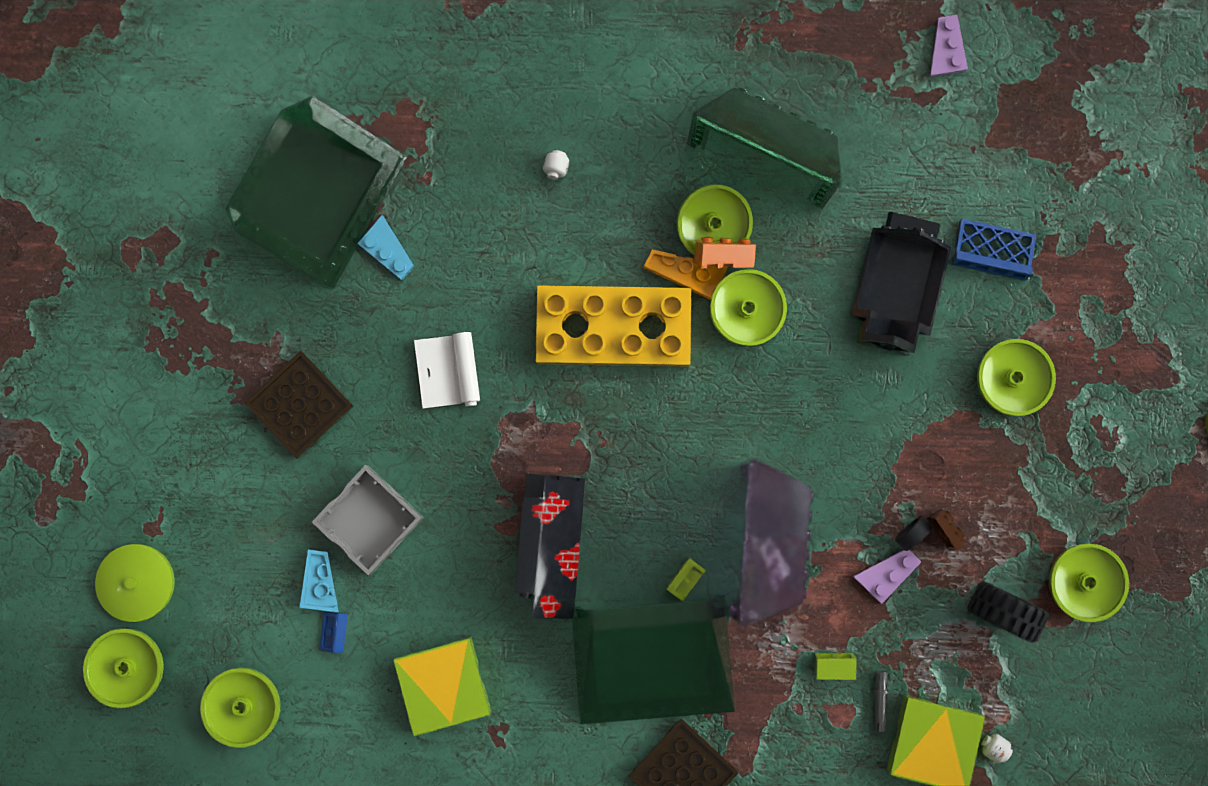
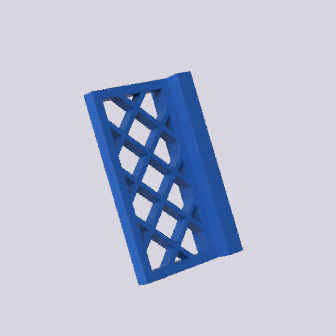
M961 219L952 265L1026 281L1033 271L1031 266L1036 234ZM964 226H971L975 233L968 237L964 231ZM990 230L994 237L986 240L981 232ZM1008 234L1013 241L1005 244L1000 236ZM976 235H978L983 242V244H981L978 247H976L970 240ZM1021 238L1030 239V244L1025 249L1018 241ZM994 239L1002 246L997 251H994L989 244ZM967 241L972 251H960L961 244ZM1013 243H1015L1020 250V252L1015 255H1013L1011 251L1008 249V246H1010ZM986 246L991 254L987 257L982 256L978 249ZM1003 249L1010 257L1006 261L1001 260L997 255ZM1023 254L1027 259V264H1020L1016 257Z

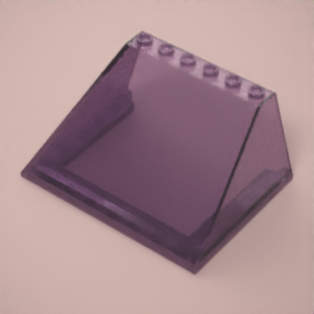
M757 459L741 462L740 466L741 475L744 476L740 478V481L748 482L740 598H732V602L735 604H732V607H730V617L743 626L803 604V599L807 598V588H804V580L808 579V568H805L806 560H809L810 550L807 549V541L811 539V530L808 529V522L812 521V510H809L810 502H813L814 493L811 491L810 486Z

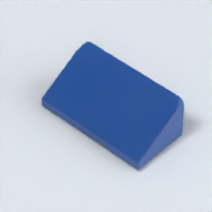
M324 612L320 641L321 651L342 653L344 651L347 614Z

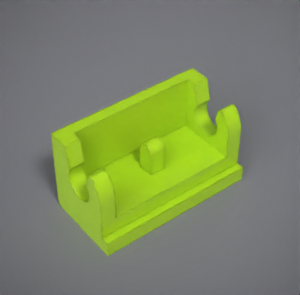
M688 558L666 589L681 601H684L706 570Z
M815 653L816 679L856 680V657L854 653Z

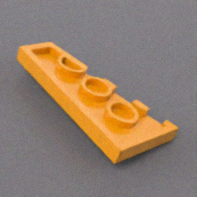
M657 250L651 251L644 265V269L684 288H691L692 292L711 300L716 286L722 281L729 267L717 268L716 266L707 265V268H701L694 263V258H683Z

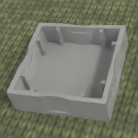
M365 465L346 485L343 492L331 501L312 523L331 541L338 544L348 557L367 575H371L424 517L370 466Z

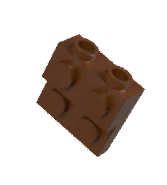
M939 509L927 518L948 550L959 551L964 547L962 544L966 542L963 538L965 535L959 527H955L952 522L954 518L949 511L945 512L944 509Z

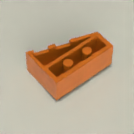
M701 237V240L695 241L694 263L701 268H707V265L716 266L717 268H723V266L754 268L756 244L750 242V239L740 238L739 242H734L731 238H720V241H713L712 237Z

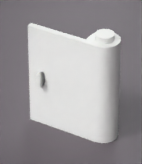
M463 332L446 337L414 340L422 407L432 408L464 403L466 407L477 405V402L480 401L472 333Z

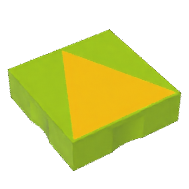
M472 637L394 659L414 736L490 715L491 708L485 686L479 675L478 660Z
M904 695L898 718L897 735L892 744L886 771L892 776L932 786H970L985 716L980 713L956 707H946L928 700Z

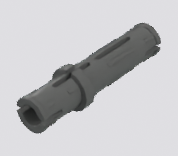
M875 671V689H873L875 694L874 731L879 730V732L887 731V694H889V689H887L888 672Z

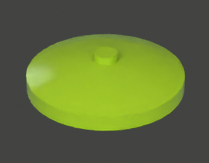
M710 184L694 190L685 198L678 211L677 232L684 247L693 255H695V241L701 240V237H712L713 241H720V238H731L732 241L739 242L740 238L749 239L752 233L753 216L748 202L738 191L725 185Z
M744 269L729 274L716 286L711 297L710 315L715 328L725 339L740 346H756L767 342L780 331L786 319L787 302L782 288L771 276L758 270Z
M1010 339L996 344L982 357L977 371V384L983 399L991 408L1009 416H1024L1036 412L1049 401L1055 389L1056 372L1051 358L1040 346L1023 339Z
M143 544L121 546L109 553L101 562L95 578L96 594L102 607L113 617L127 622L147 620L160 613L169 603L174 590V573L167 558L157 549Z
M1078 544L1063 551L1053 563L1049 575V588L1054 602L1066 615L1084 622H1098L1113 616L1123 606L1129 591V577L1122 560L1110 549L1097 544Z
M117 629L107 632L90 646L83 664L84 681L94 698L107 706L128 708L138 705L147 700L156 691L161 682L164 666L162 654L157 644L143 632L134 629Z
M242 667L227 670L216 676L203 693L200 708L202 721L208 733L218 742L237 748L252 746L266 738L277 724L280 715L278 691L272 681L257 670Z

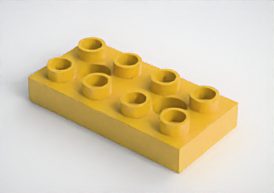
M537 286V364L690 366L691 288ZM572 314H579L589 324L588 330L578 338H572L562 329L563 322ZM649 315L658 317L665 325V331H662L661 335L656 337V339H648L639 330V323Z

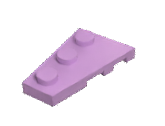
M958 15L938 18L929 77L967 71L968 67Z
M902 550L853 577L882 604L921 561L910 550Z

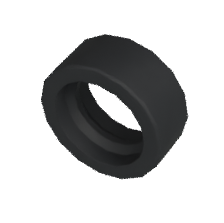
M919 516L897 535L895 541L904 551H908L928 535L932 530V525L923 516Z

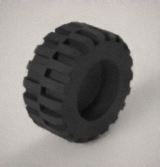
M985 581L978 583L968 604V611L973 615L1031 643L1038 641L1049 619V613Z

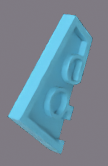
M382 215L358 244L399 279L403 280L413 269L414 265Z
M308 549L300 608L339 612L328 552Z

